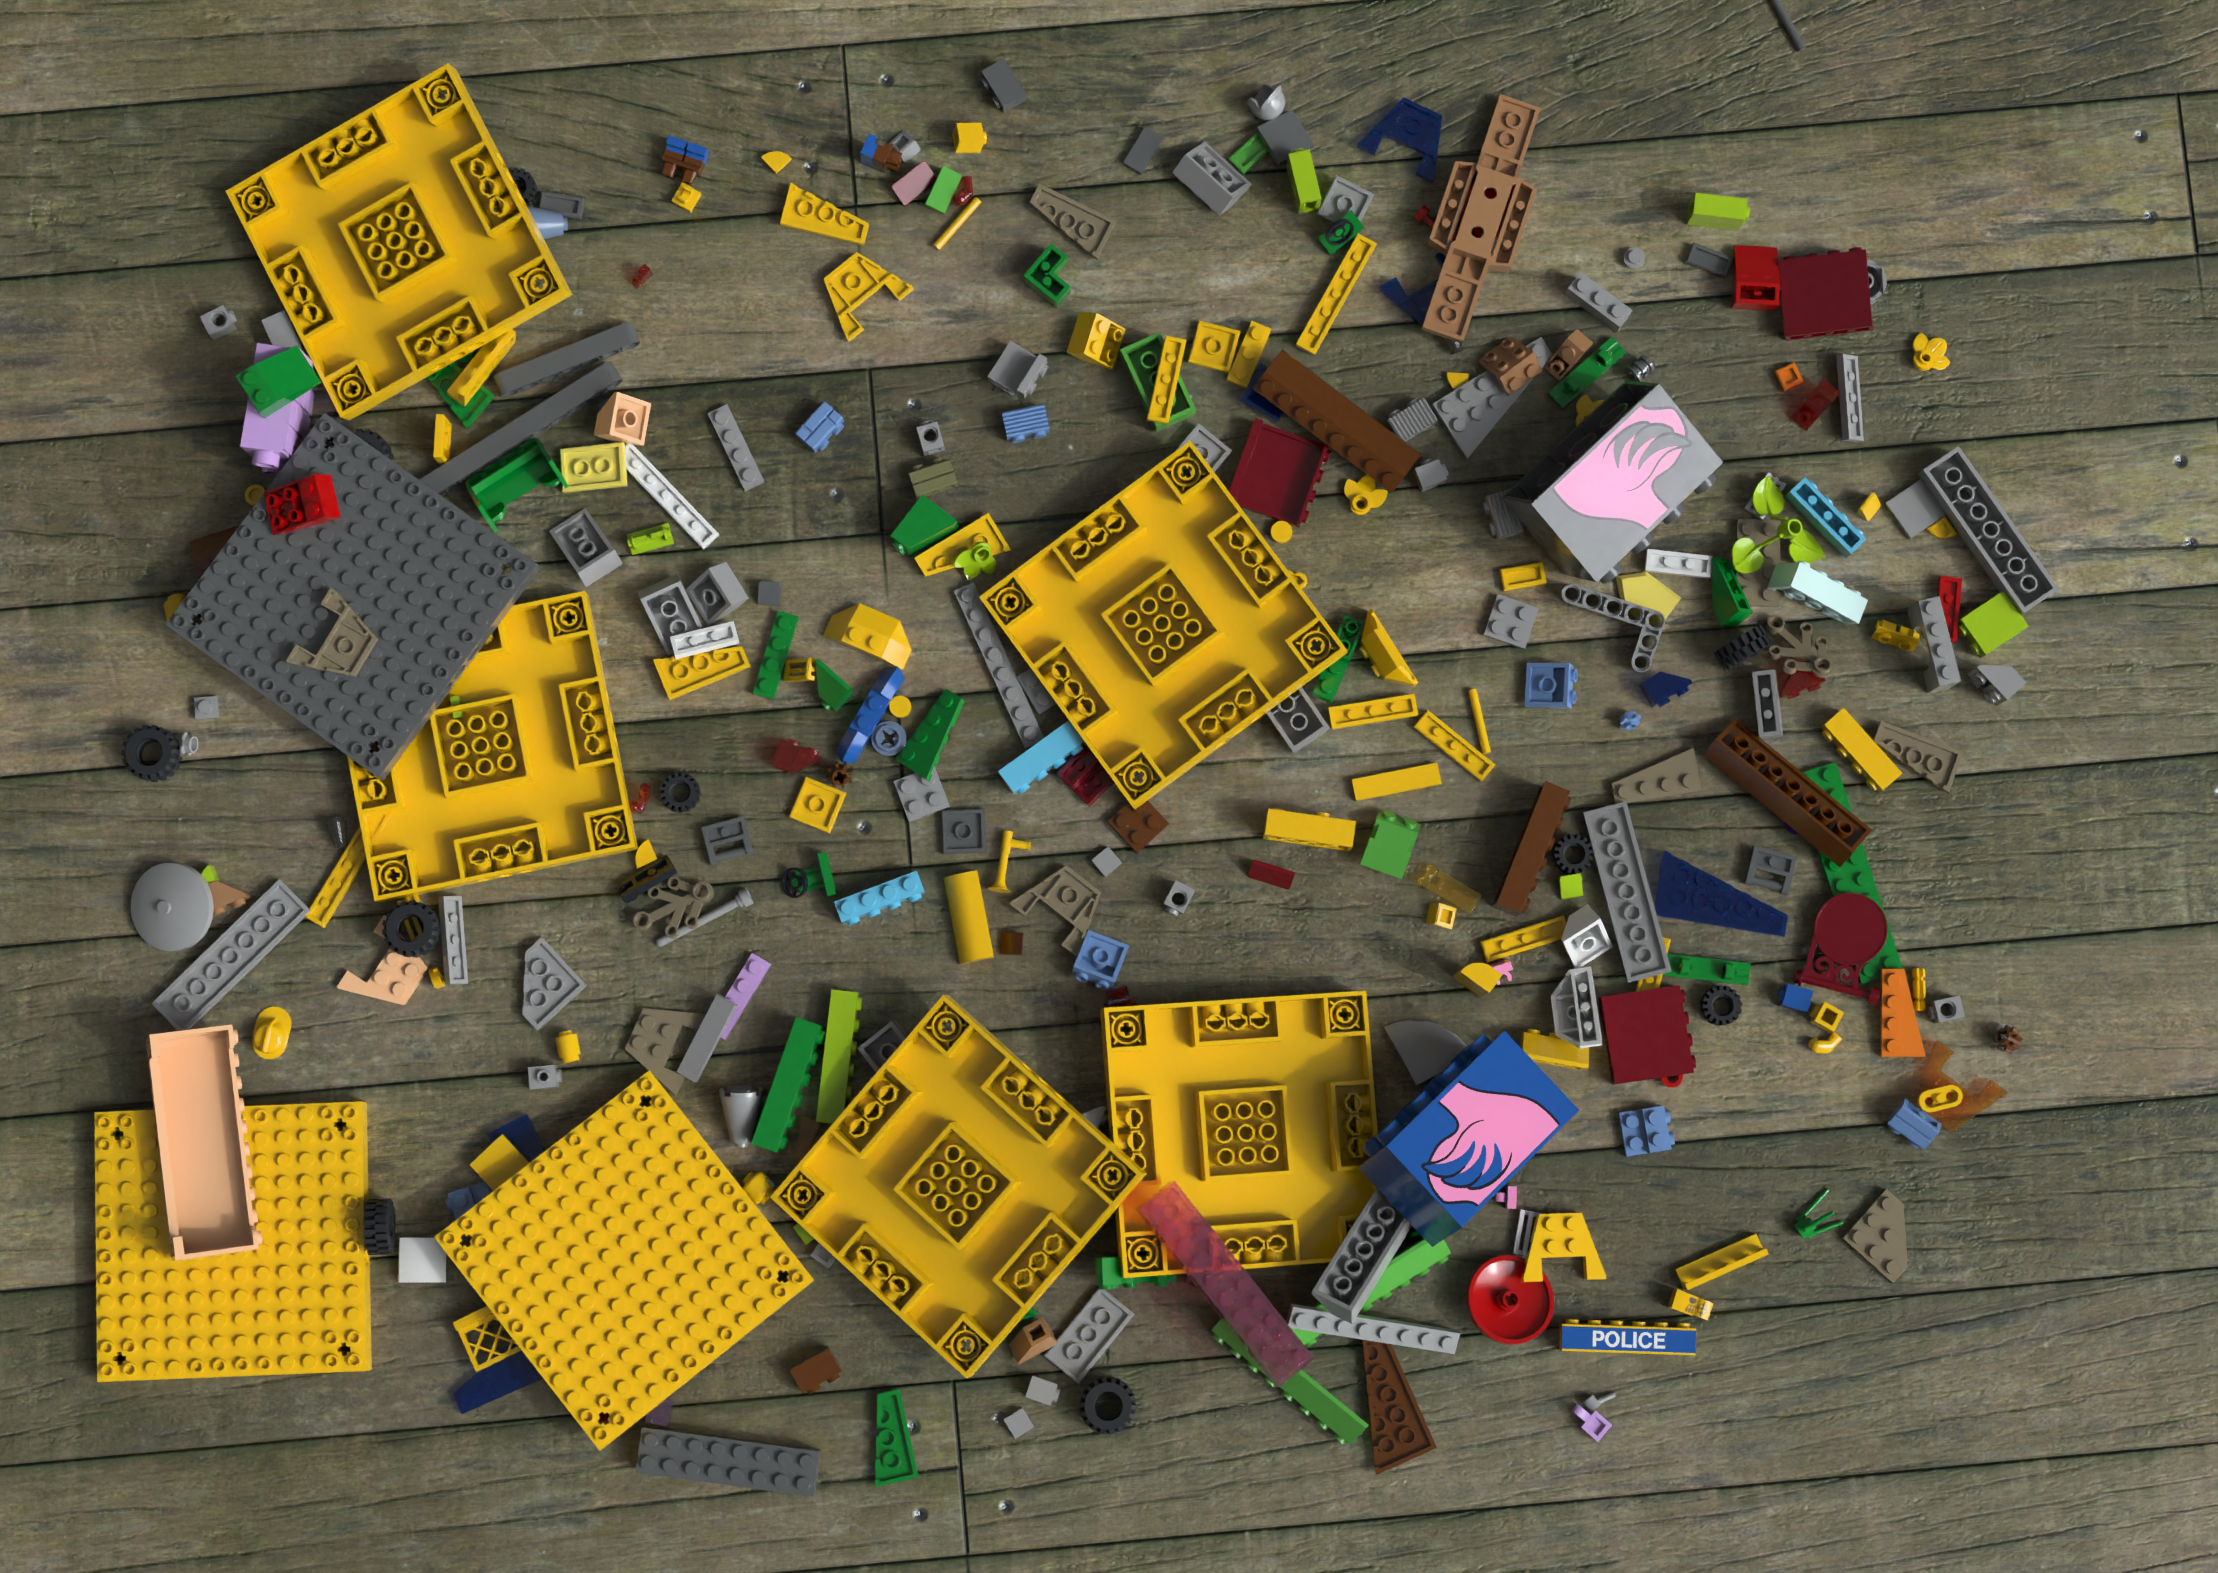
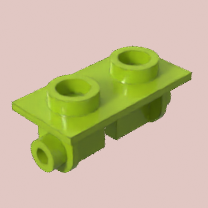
M669 523L627 534V542L632 555L674 544Z

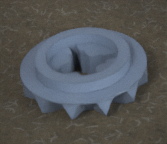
M882 722L872 732V745L882 755H896L900 753L906 744V733L902 726L896 722ZM883 732L888 735L897 733L893 738L895 746L889 742L886 744L883 742L885 740Z

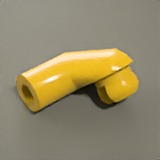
M1833 1032L1827 1040L1812 1038L1808 1045L1815 1053L1827 1054L1837 1046L1842 1038Z

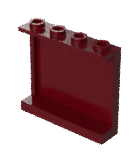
M1861 247L1850 248L1848 252L1831 250L1825 255L1808 253L1805 257L1801 258L1786 256L1783 260H1778L1784 335L1787 341L1874 330L1866 249L1862 250Z
M1255 418L1229 493L1241 508L1278 521H1285L1299 528L1301 522L1306 523L1310 512L1306 510L1308 502L1313 503L1317 492L1313 490L1315 482L1320 483L1324 472L1320 470L1322 462L1327 463L1331 451L1327 450V444L1324 445L1263 423V420Z
M1680 985L1598 998L1612 1085L1694 1073L1693 1068H1696V1059L1694 1055H1691L1690 1046H1693L1691 1033L1687 1032L1686 1025L1689 1024L1688 1012L1684 1011L1683 1008L1686 998L1684 990H1680Z

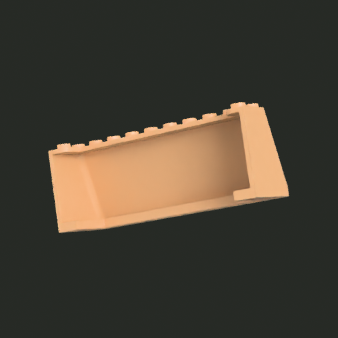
M232 1025L150 1034L146 1039L172 1262L259 1249L258 1245L262 1244L261 1231H256V1227H254V1223L258 1222L257 1211L252 1209L251 1200H255L254 1187H249V1178H252L251 1164L247 1165L246 1156L250 1155L249 1144L248 1142L244 1143L243 1134L247 1133L246 1120L241 1119V1111H244L243 1098H239L238 1089H242L241 1077L236 1076L235 1067H239L238 1054L233 1052L234 1045L238 1043L237 1029L233 1030Z

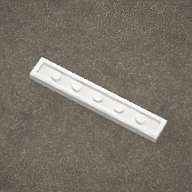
M627 443L625 445L626 470L704 550L719 536V533L633 444Z

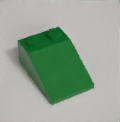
M298 346L260 361L236 375L256 409L264 418L322 383Z

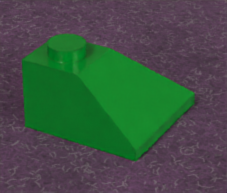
M818 658L816 660L818 695L822 700L820 704L828 711L833 709L837 712L854 693L846 682Z

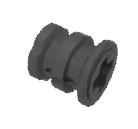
M1644 355L1639 358V361H1634L1631 364L1632 367H1625L1627 376L1632 381L1641 382V378L1648 376V372L1654 370L1652 362Z

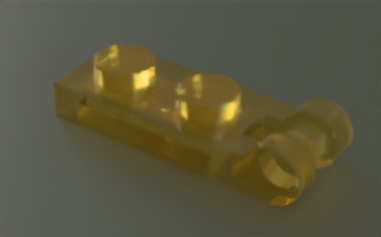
M1428 864L1425 869V875L1423 878L1420 877L1417 883L1466 913L1471 914L1482 895ZM1434 876L1439 878L1437 885L1431 883Z

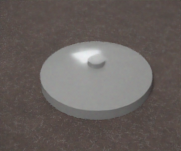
M181 863L156 865L147 870L134 887L131 897V916L134 926L140 936L157 949L178 951L190 948L204 937L212 922L214 904L211 890L203 876L188 865Z

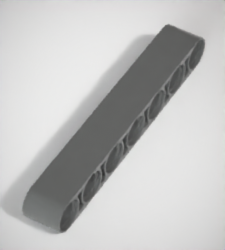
M623 323L499 372L493 376L501 398L510 397L634 348L640 344L633 323Z

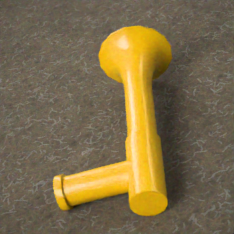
M1003 831L997 877L994 884L988 887L989 890L1010 893L1005 884L1010 849L1013 847L1030 851L1031 841L1012 839V831Z

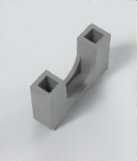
M1940 596L1917 601L1907 609L1911 629H1921L1927 643L1929 668L1923 672L1927 692L1932 693L1949 689L1961 682Z

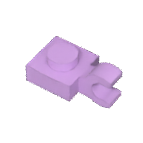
M1578 1404L1571 1410L1584 1421L1579 1427L1597 1442L1612 1426L1596 1410L1589 1414Z

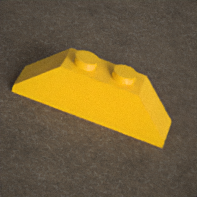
M861 603L832 615L823 634L826 638L894 667L898 666L901 670L904 669L912 651L900 620Z
M1370 609L1366 615L1360 640L1361 647L1359 650L1365 659H1370L1373 664L1371 669L1377 678L1380 676L1383 681L1412 688L1418 684L1417 679L1373 609Z

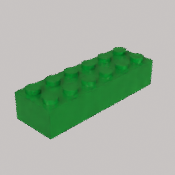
M798 1017L795 1018L751 1144L776 1153H780L781 1149H786L789 1137H786L788 1129H793L797 1118L794 1116L796 1107L800 1108L804 1099V1095H801L803 1087H808L811 1079V1074H809L811 1065H816L819 1056L816 1052L818 1044L822 1045L826 1036L823 1026Z

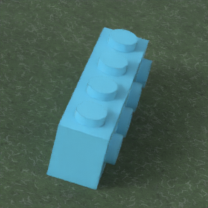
M1806 477L1785 496L1845 558L1851 555L1866 540L1861 530L1853 526L1848 521L1847 516L1843 512L1838 511L1833 506L1832 501L1827 496H1823L1817 486Z
M1068 720L1000 769L998 774L1013 794L1018 792L1021 795L1030 788L1029 784L1036 779L1039 782L1048 775L1046 771L1054 767L1057 769L1066 762L1064 758L1072 754L1075 756L1084 749L1082 745L1085 744V741Z
M914 871L834 901L841 922L843 924L847 923L850 926L860 922L859 918L868 915V918L881 914L880 910L889 908V910L902 906L901 902L907 900L910 902L917 901L922 898L921 895L925 894L918 872Z

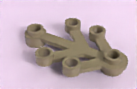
M1772 615L1768 618L1766 628L1769 633L1773 635L1778 634L1792 647L1784 648L1772 645L1769 648L1768 657L1772 660H1778L1781 656L1805 658L1808 661L1796 662L1793 659L1786 660L1783 670L1787 674H1794L1796 670L1811 671L1820 678H1826L1832 674V662L1826 658V649L1829 643L1826 637L1819 636L1816 638L1814 643L1815 649L1818 650L1816 657L1811 652L1813 626L1810 623L1804 622L1800 625L1801 643L1784 628L1785 620L1783 617Z
M676 876L670 877L667 882L668 887L673 891L681 889L690 893L684 897L662 891L657 886L652 887L648 890V896L652 900L660 899L670 904L649 914L643 911L636 913L633 918L634 925L639 930L644 931L651 927L652 922L674 912L670 924L665 928V934L669 938L675 939L679 936L680 931L678 927L686 906L694 902L690 915L685 918V924L690 929L697 928L699 926L698 916L703 904L709 902L714 895L713 887L708 882L702 881L693 885L681 881ZM674 880H678L676 887L671 886ZM658 890V895L653 897L652 892ZM702 890L707 891L705 896H700ZM694 918L695 924L689 925V920ZM642 919H647L646 925H641ZM675 928V934L669 935V930Z

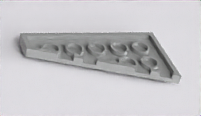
M1542 337L1526 346L1534 352L1541 369L1553 355ZM1485 371L1431 405L1466 460L1533 378L1510 396H1507L1503 392L1497 378L1490 372Z

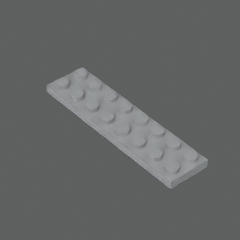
M1627 802L1584 812L1628 983L1672 972Z
M279 879L151 1004L178 1031L190 1030L311 910Z

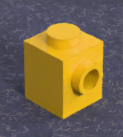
M956 123L952 134L955 153H981L983 145L987 142L986 131H983L982 123Z
M1821 1002L1819 1005L1815 1004L1809 1015L1812 1017L1810 1023L1831 1033L1835 1031L1844 1012L1827 1002Z

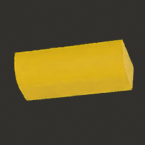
M975 870L943 878L959 964L994 958L978 871Z
M1472 963L1456 972L1452 978L1481 998L1491 992L1502 974L1485 963Z

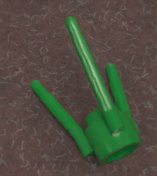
M1828 1188L1801 1215L1795 1218L1797 1222L1793 1226L1802 1239L1806 1237L1810 1239L1814 1235L1844 1224L1843 1221H1838L1816 1229V1225L1834 1215V1211H1830L1814 1221L1810 1217L1805 1218L1829 1192Z

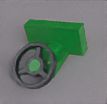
M1350 211L1347 215L1332 223L1318 239L1332 255L1365 227L1354 212Z
M826 851L817 853L820 866L805 870L792 867L784 872L782 887L786 895L791 898H799L806 892L826 888L828 898L837 896ZM797 870V872H795L796 876L792 874L790 871ZM787 876L790 878V885L793 888L792 894L786 885Z

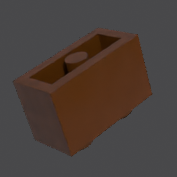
M829 1347L789 1371L802 1394L807 1391L810 1395L821 1389L820 1383L826 1380L828 1383H831L840 1378L838 1373L843 1370Z

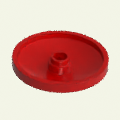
M1515 1255L1498 1256L1483 1263L1473 1273L1466 1291L1467 1310L1475 1327L1488 1339L1503 1345H1519L1539 1336L1548 1326L1554 1309L1553 1290L1544 1272L1542 1271L1543 1281L1521 1282L1526 1259Z

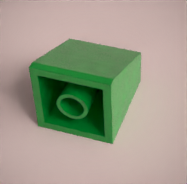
M922 494L890 536L893 548L901 555L906 553L912 556L955 533L959 527L955 518Z

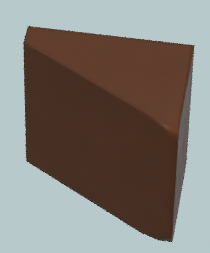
M1002 932L1000 955L1022 956L1024 934Z

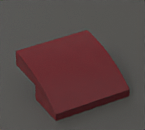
M1086 744L1081 752L1076 754L1057 772V775L1090 807L1115 782Z

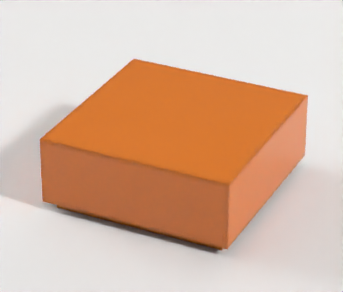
M1795 362L1774 371L1782 391L1804 382Z

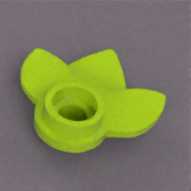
M977 542L971 549L964 550L958 554L954 561V566L957 568L963 567L966 578L971 580L982 570L985 573L992 574L996 567V560L991 555L992 549L988 543Z

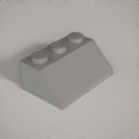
M1206 142L1186 153L1172 172L1181 183L1188 186L1195 196L1201 198L1219 216L1230 209L1252 185Z

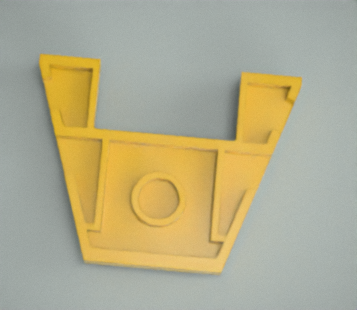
M858 252L824 278L825 285L848 342L864 331V328L851 312L885 285L899 302L914 290L912 285L905 283L896 275L887 272Z
M1582 1213L1536 1215L1530 1239L1531 1245L1526 1256V1265L1521 1276V1282L1543 1281L1541 1258L1583 1257L1584 1280L1606 1279V1274Z

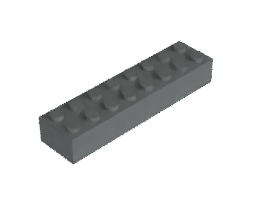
M643 1426L635 1473L813 1497L816 1492L821 1450Z

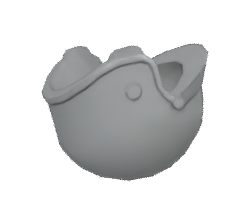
M1265 83L1254 99H1248L1247 106L1250 107L1256 117L1262 120H1273L1282 113L1285 107V97L1282 93L1281 85L1274 90L1271 85Z

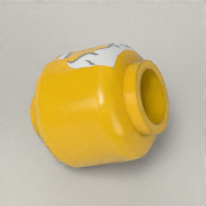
M762 1171L756 1174L750 1172L743 1179L745 1185L742 1189L754 1204H759L760 1202L765 1204L775 1192L773 1190L775 1187L774 1182Z

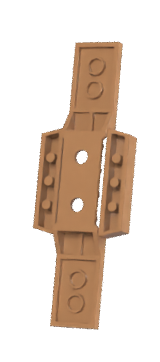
M1500 94L1477 163L1455 161L1427 245L1446 257L1421 330L1463 343L1487 270L1510 271L1537 188L1519 178V174L1541 109L1540 107ZM1475 174L1477 176L1456 239L1451 242L1473 175ZM1513 187L1514 189H1513V192H1512V195H1511V198H1510V201H1509V204H1508V207H1507V210H1506V213H1505V216H1504V219H1503V222H1502V225H1501V228H1500V231H1499V234H1498V237H1497V240H1496V243H1495V246H1494V249H1493V252H1492V255H1491L1490 252H1491V249H1492V246H1493V243H1494V240H1495V237H1496V234H1497V231H1498V228H1499V225H1500V222H1501V218H1502V215H1503V212H1504V209H1505V206H1506V203H1507V200H1508V197H1509L1511 188ZM1487 188L1495 190L1496 197L1494 199H1488L1484 195V191ZM1474 227H1479L1483 230L1481 238H1475L1471 234V230Z

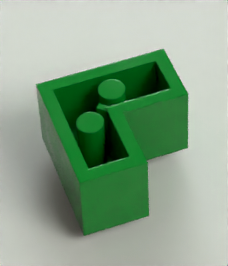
M1051 243L1023 275L1024 282L1056 309L1071 293V286L1057 276L1068 264V256Z

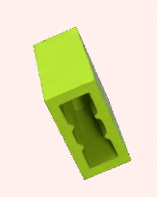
M1298 148L1292 150L1288 154L1286 167L1298 215L1317 211L1320 208L1322 198L1310 149Z
M1695 193L1688 206L1687 225L1738 231L1741 225L1745 224V220L1749 218L1750 206H1747V198Z
M2004 590L1958 621L1959 633L1969 640L1971 650L1981 658L2028 627V624Z

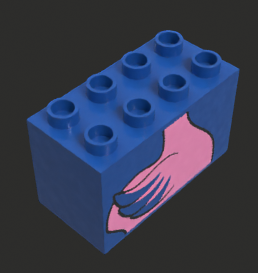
M1505 1031L1492 1041L1483 1033L1472 1044L1467 1045L1450 1061V1065L1442 1073L1437 1074L1421 1090L1422 1093L1412 1102L1410 1101L1391 1119V1123L1376 1133L1362 1147L1369 1158L1358 1168L1433 1247L1462 1228L1579 1109Z

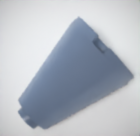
M527 206L544 240L564 235V231H568L567 217L563 218V213Z

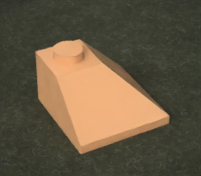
M614 392L597 414L594 435L610 441L643 446L651 403Z

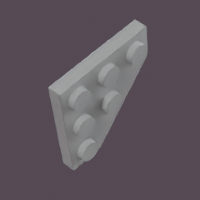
M543 937L525 952L522 1015L537 1031L587 986Z

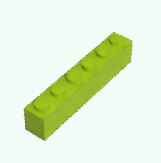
M831 989L816 1122L833 1124L846 1109L847 1099H851L852 1086L849 1085V1077L854 1076L855 1064L851 1063L852 1055H856L857 1042L854 1041V1034L859 1033L860 1020H857L856 1017L857 1011L862 1009L863 998H859L858 992Z

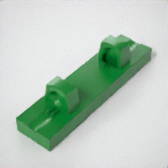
M1611 337L1550 390L1547 395L1561 410L1564 409L1627 352ZM1596 357H1601L1604 365Z
M1667 954L1672 972L1665 973L1663 976L1749 985L1751 963ZM1723 966H1725V974H1724V976H1722V974H1723Z

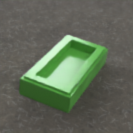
M1256 132L1228 158V161L1244 175L1269 151Z
M943 165L924 205L941 214H945L962 175Z

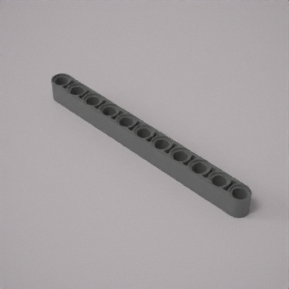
M606 362L419 480L443 496L520 445L539 436L618 386L623 379L612 362Z

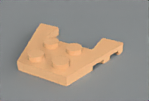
M385 915L373 931L384 939L385 936L382 934L384 926L382 923L383 920L386 921L387 916ZM400 932L401 938L406 941V939ZM389 948L368 982L347 970L337 988L405 1005L429 968L421 957H405Z

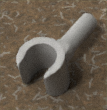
M1612 1392L1596 1399L1592 1394L1583 1403L1588 1409L1592 1410L1599 1407L1603 1402L1616 1397V1395Z

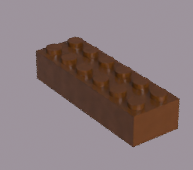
M1547 781L1540 786L1492 907L1514 916H1518L1527 910L1531 901L1528 895L1535 890L1539 881L1536 875L1543 870L1547 861L1544 855L1551 850L1555 838L1552 835L1559 830L1563 818L1560 815L1567 810L1570 804L1569 790Z

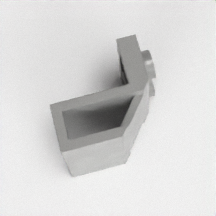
M1010 340L989 373L988 382L1012 396L1015 394L1025 399L1027 394L1031 395L1037 386L1035 383L1039 376L1043 377L1049 367L1046 365L1047 358L1041 354L1037 357Z

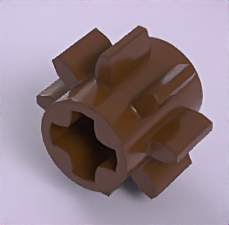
M836 760L833 767H827L831 774H828L826 778L829 781L833 780V788L839 785L844 789V784L847 782L852 783V779L848 775L853 774V769H847L846 761L843 764H838ZM841 771L843 777L839 778L837 772Z
M2008 1025L1997 1030L1993 1040L1999 1043L1996 1048L2009 1054L2019 1049L2023 1040L2018 1035L2020 1030L2015 1027L2011 1028Z

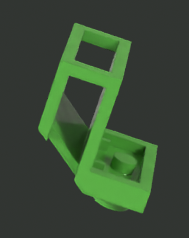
M1379 809L1360 865L1402 879L1419 832L1420 824L1411 818L1399 817L1392 811Z

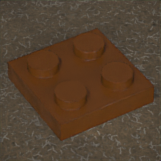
M1146 801L1137 809H1134L1128 802L1107 821L1137 854L1169 825L1168 821L1149 801Z

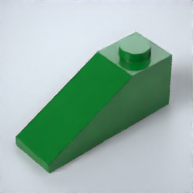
M1714 557L1711 559L1713 609L1716 619L1721 626L1735 628L1753 612L1729 560Z

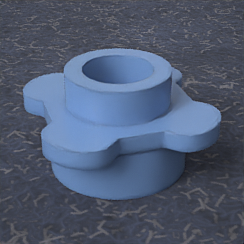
M1635 711L1626 712L1619 717L1620 729L1631 730L1641 723V716L1637 715Z

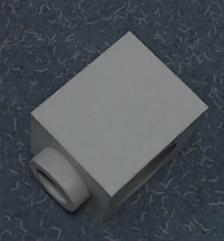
M224 305L200 316L209 336L213 340L237 329L234 323L237 321L232 309L228 310ZM219 318H225L223 325L216 326Z
M929 420L920 423V426L916 427L924 456L945 451L938 422ZM929 432L936 434V438L933 441H926L924 436Z
M1175 880L1163 904L1167 907L1165 911L1175 916L1178 913L1183 915L1195 890ZM1175 894H1181L1184 897L1185 901L1182 905H1175L1172 902V897Z
M1960 995L1929 1002L1928 1014L1930 1019L1934 1020V1024L1965 1017ZM1942 1004L1949 1007V1014L1947 1016H1944L1940 1011Z
M1032 1375L1025 1397L1051 1406L1052 1401L1057 1402L1060 1389H1057L1058 1383Z

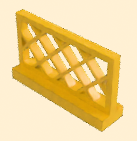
M488 1306L453 1322L476 1372L521 1351L519 1346L513 1348V1345L516 1344L513 1338L509 1340L500 1336L503 1330L502 1324H500L497 1335L486 1331L490 1321H499ZM472 1330L481 1332L476 1345L469 1343L466 1333ZM484 1334L496 1337L491 1350L480 1346ZM499 1339L510 1342L507 1352L503 1354L495 1352ZM482 1349L490 1352L487 1362L479 1365L476 1359L478 1350ZM493 1354L499 1355L492 1359Z

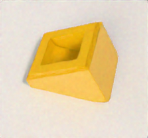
M1871 492L1856 510V513L1866 521H1870L1881 506L1877 495Z
M1431 902L1426 923L1452 929L1457 908Z

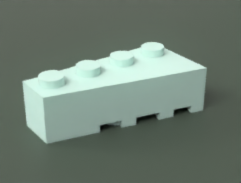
M1804 561L1776 565L1767 589L1772 591L1777 589L1784 591V596L1789 599L1804 600L1803 605L1809 608L1823 609L1822 614L1846 625L1859 624L1868 601L1861 596L1860 592L1844 587V583L1829 579L1826 573L1810 568V564Z

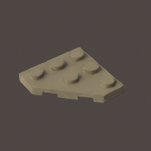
M1884 1189L1844 1234L1842 1239L1888 1281L1894 1283L1908 1267L1904 1205L1888 1189Z

